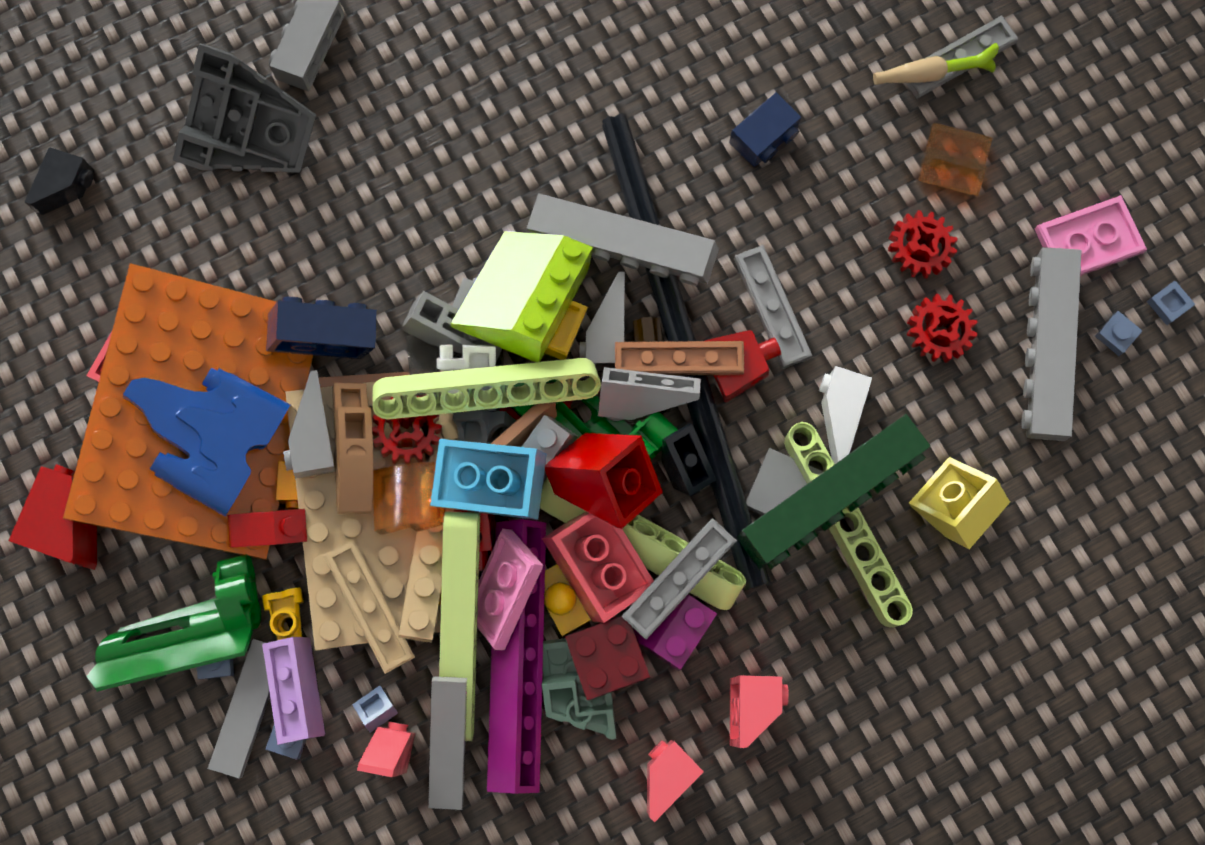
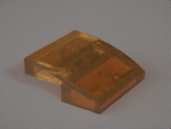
M933 123L926 143L918 181L979 196L987 168L985 164L993 138Z
M436 462L408 463L373 470L374 531L383 535L411 527L418 532L443 525L446 508L430 506Z

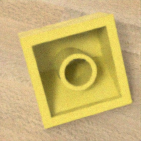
M951 457L943 463L909 502L916 512L946 538L967 549H970L1010 503L996 478Z

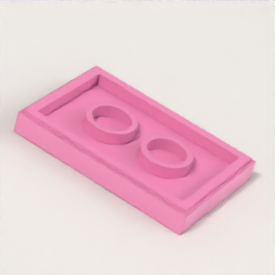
M1122 196L1042 223L1035 228L1042 247L1082 250L1080 276L1140 255L1147 250Z
M502 529L478 584L477 628L495 650H505L544 566L510 529Z

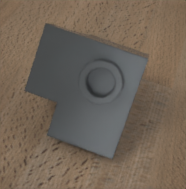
M485 409L453 413V421L458 429V441L491 444L517 421L506 411L492 412Z

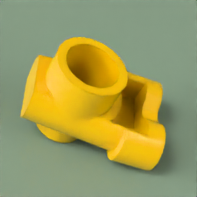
M291 588L263 595L264 611H269L270 628L276 634L277 640L302 637L299 605L303 603L301 588ZM287 619H292V628L286 631L284 622Z

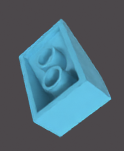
M439 439L430 506L538 520L547 453L535 448Z

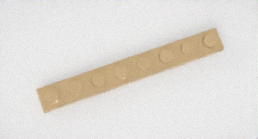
M453 413L439 414V420L436 424L442 425V433L434 435H437L440 439L458 441V429L453 421ZM432 445L434 454L430 456L398 635V638L430 643L433 640L442 586L445 511L454 512V509L430 506L438 445Z

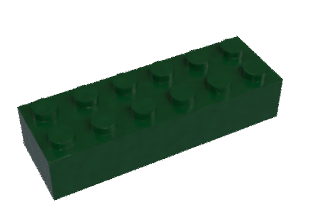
M905 414L744 528L737 536V539L759 569L767 565L772 570L791 556L788 549L792 546L797 551L818 536L815 532L816 529L821 527L825 532L845 517V514L842 512L844 509L847 508L850 513L873 497L869 491L873 489L878 494L899 478L896 473L897 471L904 475L925 460L926 457L923 452L931 447V445L908 415Z

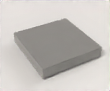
M771 448L768 449L746 499L748 509L764 515L807 484L793 458ZM809 466L812 473L818 475L823 473V471Z

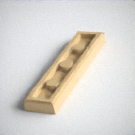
M354 540L324 554L323 556L384 674L414 659L415 656L406 639L398 638L400 628Z

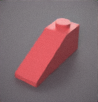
M388 721L387 727H377L358 764L357 771L387 777H395L407 773L415 733L407 731L408 725Z

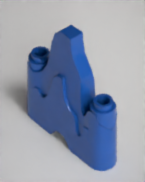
M211 368L203 380L202 385L207 387V392L191 391L149 378L132 380L123 393V398L143 412L154 433L189 457L188 459H183L170 453L164 455L160 452L150 470L155 472L156 477L172 485L177 490L226 517L251 474V469L246 462V453L252 449L260 450L267 446L291 404L220 368L218 370Z

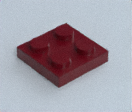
M622 616L565 636L587 701L650 679L634 630Z

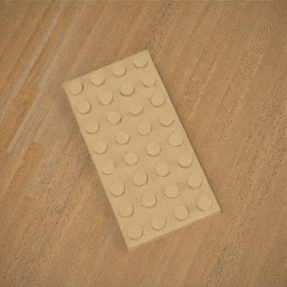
M367 382L368 407H371V415L373 417V415H376L373 410L372 388L375 382ZM331 386L320 389L334 463L336 446ZM304 390L285 392L286 402L291 404L288 409L290 433ZM385 396L381 399L390 400L391 396ZM372 420V427L378 426ZM386 423L384 434L388 439L389 434L393 430L389 427V424ZM411 426L408 429H405L403 427L400 428L401 434H403L406 431L410 434L412 433ZM373 445V500L371 514H337L335 472L295 479L299 509H305L307 542H303L315 651L368 643L323 556L351 540H354L400 628L427 477L425 453L422 454V463H419L416 458H411L410 466H406L404 459L400 458L395 465L392 464L391 454L385 458L381 457L383 446L375 448ZM402 447L401 449H413V447ZM438 605L434 633H440L441 605Z

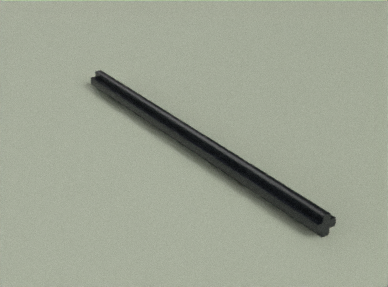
M619 113L615 117L608 116L602 121V127L629 216L633 219L660 225L627 115ZM646 268L667 341H696L677 277L672 274H668L667 278L650 273V268ZM678 375L701 379L699 400L689 402L687 406L695 432L717 479L711 485L724 528L737 540L731 547L737 570L746 579L743 590L747 591L770 584L771 581L766 566L759 569L737 539L740 532L749 526L752 520L707 375Z

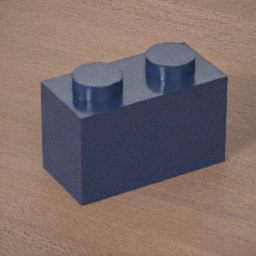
M775 92L732 130L729 143L753 167H756L761 161L767 163L777 153L778 150L776 148L783 142L788 144L797 136L801 116Z

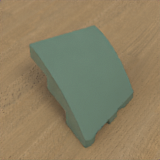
M566 638L543 641L544 677L542 690L546 717L560 722H569L574 727L583 730L589 729L604 734L608 739H616L612 693L587 701Z

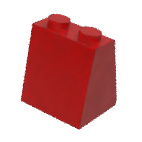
M584 433L545 464V472L555 495L620 529H623L663 493L641 435Z
M57 464L53 470L41 466L8 541L63 561L95 570L97 566V526L63 519L75 471Z

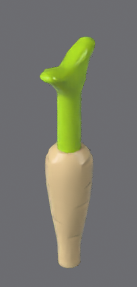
M994 43L976 56L946 61L942 57L933 56L916 60L887 71L876 72L873 74V81L875 85L884 83L933 82L944 78L949 72L972 68H982L994 73L996 65L993 58L997 55L999 46L997 43Z

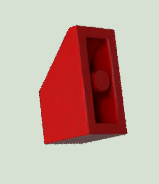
M305 509L227 515L230 548L307 542Z

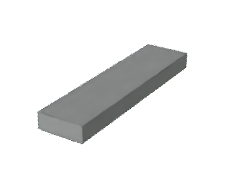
M1001 15L928 57L938 56L947 61L976 56L994 43L998 44V53L1016 44L1018 37ZM970 69L949 72L938 81L906 84L916 99Z
M764 245L735 255L734 261L769 339L775 337L779 344L782 355L777 356L781 368L785 369L810 359L812 353Z
M712 518L622 617L647 639L737 540Z
M256 639L252 640L207 769L239 779L243 777L270 699L262 646L266 642Z
M433 676L428 808L462 810L467 678Z

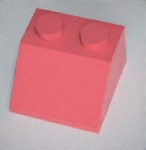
M663 740L660 741L648 754L652 759L647 764V813L654 822L704 772L673 740H670L667 744Z

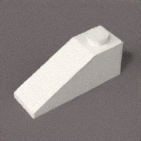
M835 366L830 375L825 373L819 392L824 393L821 404L830 454L834 464L850 453L872 381V377Z

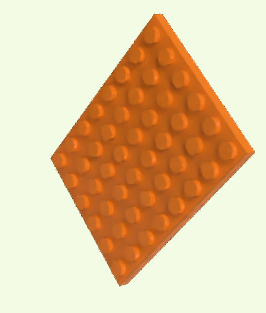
M130 263L63 519L239 555L247 554L250 557L263 560L267 559L270 545L229 547L227 515L278 511L279 502L276 500L278 462L285 461L283 451L289 450L290 428L288 411L264 449H252L246 453V462L251 469V474L225 517L156 477L155 472L150 470L160 452L164 455L170 453L183 459H188L189 457L154 433L143 412L124 399L123 393L132 380L139 378L159 380L191 391L207 392V387L202 385L203 380L211 368L215 370L220 368L286 402V391L305 389L313 355L266 351L268 313L276 304V301Z

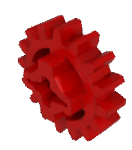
M918 210L914 219L908 213L904 216L903 222L897 221L894 226L895 231H892L888 238L893 242L889 245L888 251L896 252L891 261L893 263L899 261L902 263L901 272L909 268L911 269V277H915L918 272H922L925 279L929 277L931 270L935 275H939L943 270L942 267L947 268L952 262L950 258H953L957 253V249L951 246L958 239L957 237L949 236L954 228L953 226L944 227L942 225L945 221L944 217L937 221L934 219V212L931 211L927 217H923L922 211ZM905 233L907 234L905 238L908 241L906 246L903 245V237ZM939 243H941V245H942V251H941L940 257H939V255H938V253H939L940 251H939V249H938V247H937Z
M936 294L932 298V302L927 297L924 298L921 306L916 305L912 310L914 316H911L907 321V324L913 326L907 332V336L915 337L916 339L911 345L912 348L920 346L922 348L921 357L927 353L932 354V362H935L940 356H942L945 363L952 359V355L959 359L964 354L963 350L968 351L973 346L969 340H974L977 337V333L971 330L977 325V320H969L968 318L973 310L967 309L964 311L962 309L964 301L961 299L955 304L952 302L953 297L950 294L944 301L941 299L940 294ZM924 316L926 318L924 321L927 324L925 331H923L922 327ZM950 324L947 330L942 329L941 331L937 330L936 332H933L937 328V326L946 327ZM959 325L961 326V337L957 332Z
M439 414L398 419H383L377 415L372 417L373 423L378 425L372 427L373 436H379L373 440V445L375 448L383 446L381 457L385 458L391 454L392 464L396 465L400 458L404 459L406 466H410L411 458H416L419 463H422L423 453L429 456L434 454L431 444L439 445L440 438L434 435L442 433V425L434 424L439 420ZM425 421L429 429L427 437L420 431ZM386 423H388L389 427L393 430L389 434L388 439L384 434ZM410 426L412 427L411 434L407 431L401 434V427L408 429ZM402 447H413V449H401V448H402Z

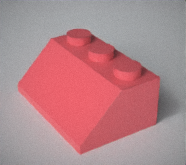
M588 512L566 522L542 538L593 622L605 623L634 603L654 582L623 529L616 528Z
M740 675L730 678V746L747 748L782 714V706L788 705V685L782 684V677Z

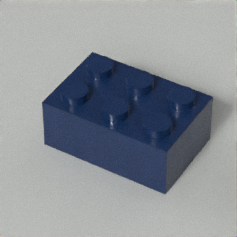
M283 297L282 301L278 300L268 313L266 351L362 359L375 349L377 310L367 309V305L361 303H350L348 307L335 306V302L330 300H317L315 304L302 303V299L298 297Z

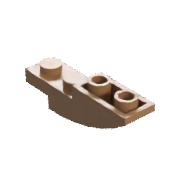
M334 383L332 386L336 446L334 451L337 514H371L373 500V434L371 407H368L366 383Z

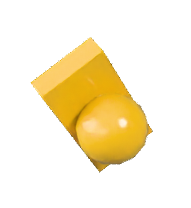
M575 301L571 302L545 354L560 360L567 358L586 315L587 306Z
M558 564L545 570L544 604L563 637L591 620Z

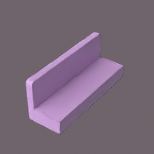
M290 637L262 644L277 745L325 736L310 638Z

